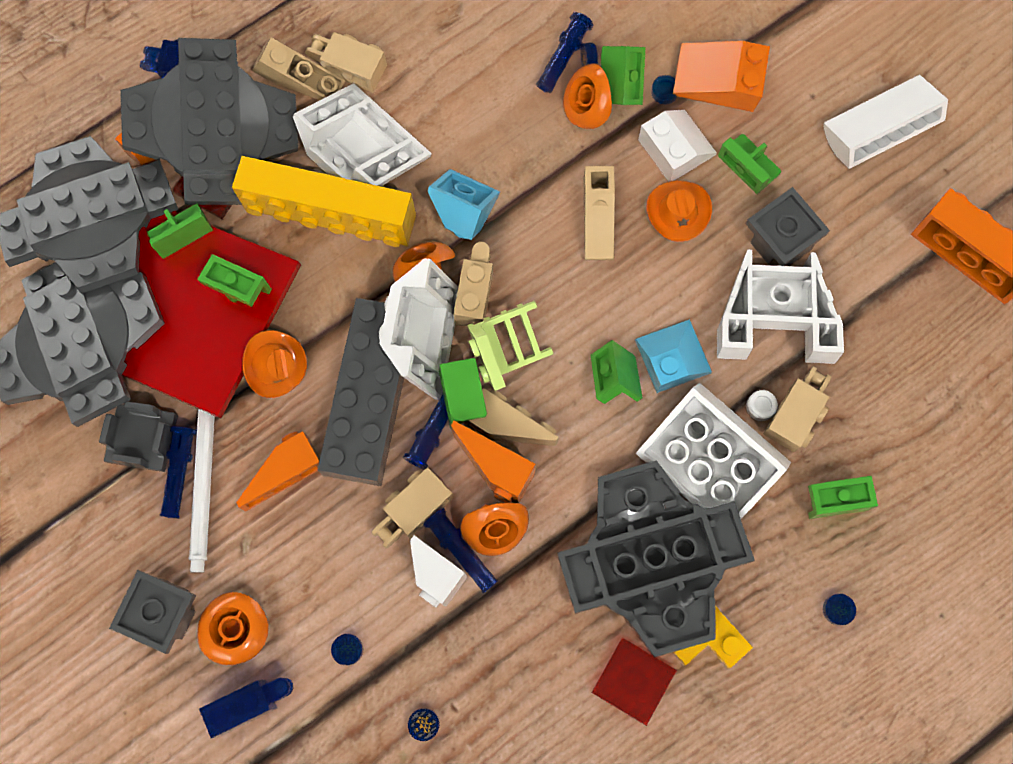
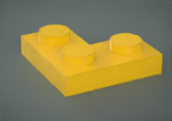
M715 606L716 639L673 653L684 665H687L704 648L709 646L725 666L730 669L753 647Z

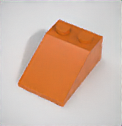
M747 41L681 43L672 95L753 112L763 96L770 46Z
M453 421L451 428L454 438L491 491H493L495 494L494 498L502 503H519L535 475L536 464L464 425Z

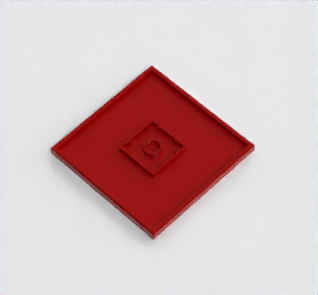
M175 211L171 212V214H172L173 216H176L177 214H179L178 212H175ZM164 214L152 218L147 228L142 227L139 231L138 239L140 241L139 272H142L147 277L165 324L138 349L133 347L127 353L124 361L127 366L122 376L221 419L244 376L242 358L247 343L254 335L268 330L301 264L297 260L211 226L213 231L163 259L149 242L150 237L147 232L168 220ZM213 254L264 277L272 290L270 294L261 291L251 307L240 301L231 302L225 294L201 284L198 281V277Z

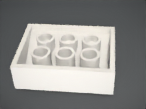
M698 383L689 391L636 452L646 463L657 460L678 488L679 493L690 503H696L706 510L735 501L740 519L786 472L791 464V461L701 383Z

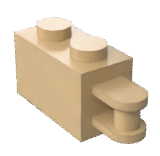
M334 32L330 40L319 35H313L311 47H307L305 50V54L309 58L320 62L323 68L344 79L345 82L354 83L357 87L374 93L387 67L384 51L376 45H366L358 42L353 36L348 34L341 35Z
M484 242L476 243L472 249L471 259H464L453 313L455 325L467 326L471 323L475 325L486 318L493 280V264L489 263L490 248Z
M814 366L809 370L803 381L797 379L791 385L763 435L792 452H795L801 446L804 448L808 446L815 434L810 431L814 423H820L829 410L825 404L830 397L824 394L823 391L828 385L831 376L820 374ZM809 382H812L819 386L818 389H815L814 387L810 386Z
M428 467L424 471L419 469L413 473L407 480L409 485L401 492L399 490L394 491L385 500L387 505L383 510L388 516L371 532L374 536L378 535L382 539L385 548L390 547L404 533L411 539L454 498L453 493ZM393 521L400 527L394 533L387 528Z

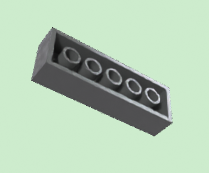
M356 298L318 465V471L323 476L375 486H382L404 377L401 376L379 344V330L384 323L386 313L385 303L361 298Z

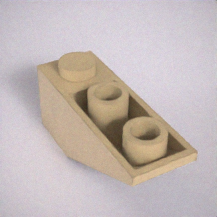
M272 37L262 48L252 71L276 85L318 100H322L341 90L345 82L344 79Z
M585 166L583 178L585 260H614V166Z
M485 388L482 389L487 411L486 417L464 421L465 424L492 440L556 446L559 437L555 435L557 431L545 422L538 424L530 419L532 415L526 409L518 405L516 408L506 403L507 398L500 392L494 391V389L491 392Z

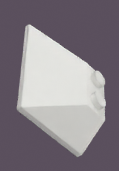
M354 83L294 113L293 116L307 156L331 176L383 186L430 158L432 154Z
M424 258L391 285L389 296L385 300L386 313L384 323L379 330V344L402 377L435 400L441 401L443 390L439 366L449 361L455 329L453 313L458 286L431 259Z

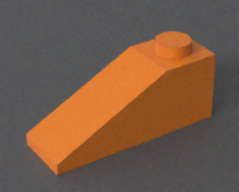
M297 431L292 432L282 438V443L274 448L236 503L240 509L248 511L318 471L320 457L309 437L303 431L300 433Z

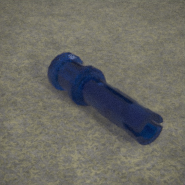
M573 12L571 14V22L567 29L559 35L560 43L536 83L537 87L546 93H552L571 56L575 51L581 49L582 40L586 32L590 31L593 27L592 20L580 12Z
M443 394L425 427L416 432V440L409 453L403 455L404 460L423 470L428 467L427 461L434 448L439 447L440 439L438 437L448 421Z
M171 426L172 439L170 451H166L167 460L170 461L160 517L179 519L187 463H191V460H193L191 448L193 436L197 435V430Z
M443 507L423 523V526L430 528L439 539V546L441 548L449 549L484 594L498 580L494 578L480 558L465 542L460 528H456L445 515L447 511Z

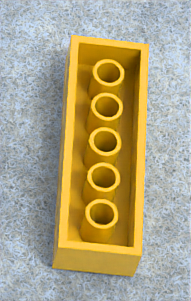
M241 156L232 185L233 191L249 214L255 216H262V214L271 215L281 222L293 220L313 229L320 226L328 228L330 232L343 235L345 232L351 233L365 241H371L372 238L382 240L383 243L392 247L408 246L416 219V211L411 193Z

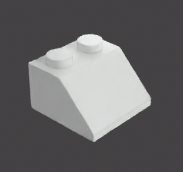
M685 110L664 111L641 125L638 140L668 182L675 181L714 157L717 153Z
M413 536L410 544L416 585L422 589L419 596L436 608L440 603L446 607L467 579V575L419 538Z

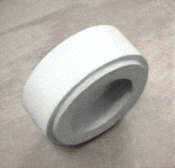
M766 390L754 392L746 403L748 414L757 421L770 419L778 408L776 397Z

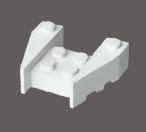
M747 250L717 329V358L746 360L753 349V328L805 331L806 363L835 364L844 353L843 323L840 315H837L832 303L834 299L831 291L827 290L822 277L823 271L816 253L811 252L803 267L752 265V250Z

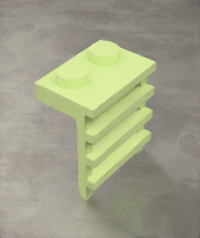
M535 301L524 305L521 303L516 305L517 308L501 311L499 315L492 318L486 317L484 321L475 325L473 323L467 325L472 337L468 341L474 357L479 356L482 364L478 367L484 383L490 382L494 391L506 387L502 377L503 374L553 354L551 347L540 351L527 312L537 308ZM518 315L521 317L533 354L527 357H523L510 318ZM500 322H504L517 361L507 364L493 326Z

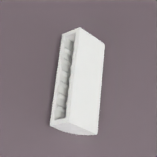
M918 75L824 122L825 135L834 154L850 169L945 121L948 99L921 75Z

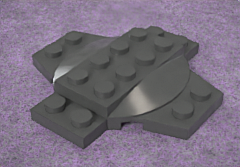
M178 38L179 64L171 69L164 78L120 90L122 147L124 150L149 158L167 160L174 167V170L184 177L185 205H242L232 189L241 156L268 161L298 151V131L293 119L294 113H296V94L254 81L238 66L236 40Z
M91 136L35 154L32 189L25 197L17 199V208L0 213V246L4 260L9 267L35 258H40L46 262L54 260L82 294L139 274L140 241L138 237L140 229L142 227L147 228L152 218L164 215L165 209H168L170 212L179 209L160 160L132 169L129 162L125 164L114 162Z
M56 263L22 279L21 281L27 295L23 298L26 307L21 314L18 324L0 339L1 402L11 405L43 399L44 395H49L59 401H64L71 424L79 427L131 400L122 377V373L127 366L124 362L126 355L133 347L138 349L165 324L147 277L142 272H139L137 275L82 294Z
M657 460L598 477L597 526L591 533L588 543L557 553L575 614L606 606L613 612L624 616L653 658L715 640V588L721 581L725 570L755 561L735 501L706 510L696 503L692 504L685 501L679 494L678 488Z

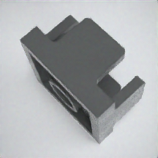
M793 187L747 219L745 223L754 234L751 240L753 247L768 264L775 258L780 266H791L810 252L814 245L830 232Z
M126 401L124 405L117 406L115 416L113 414L105 415L99 443L106 446L104 462L165 472L178 415L173 412L161 411L153 405Z
M137 570L109 629L162 653L169 654L174 641L184 638L196 611L190 608L196 595L169 581Z

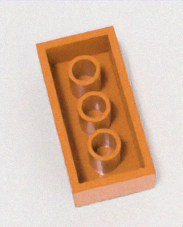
M949 188L910 235L1003 304L1008 303L1013 299V230L1003 227L987 211L977 208L968 201L964 194Z

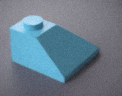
M451 169L431 184L427 191L445 228L454 232L460 238L470 240L481 231L500 193L496 189Z
M690 319L635 339L657 393L712 373Z

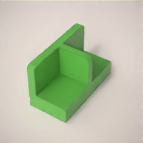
M602 47L601 67L609 81L612 104L643 105L646 47Z
M741 134L735 140L730 137L722 144L718 157L756 194H759L781 173V170L764 154L767 145L763 143L757 147L744 134Z
M195 204L176 216H173L168 209H165L164 213L168 220L149 230L147 234L150 237L149 242L151 246L164 259L213 231V228L200 206Z
M213 254L198 277V281L201 284L225 294L231 302L240 301L251 307L261 291L270 294L272 290L264 277Z
M611 340L590 355L597 400L606 404L622 392L637 402L643 398L634 354Z
M470 358L440 364L439 375L450 428L453 421L463 424V421L485 418L487 411L476 359Z
M872 476L817 483L808 486L813 511L808 513L809 519L863 512L878 506Z

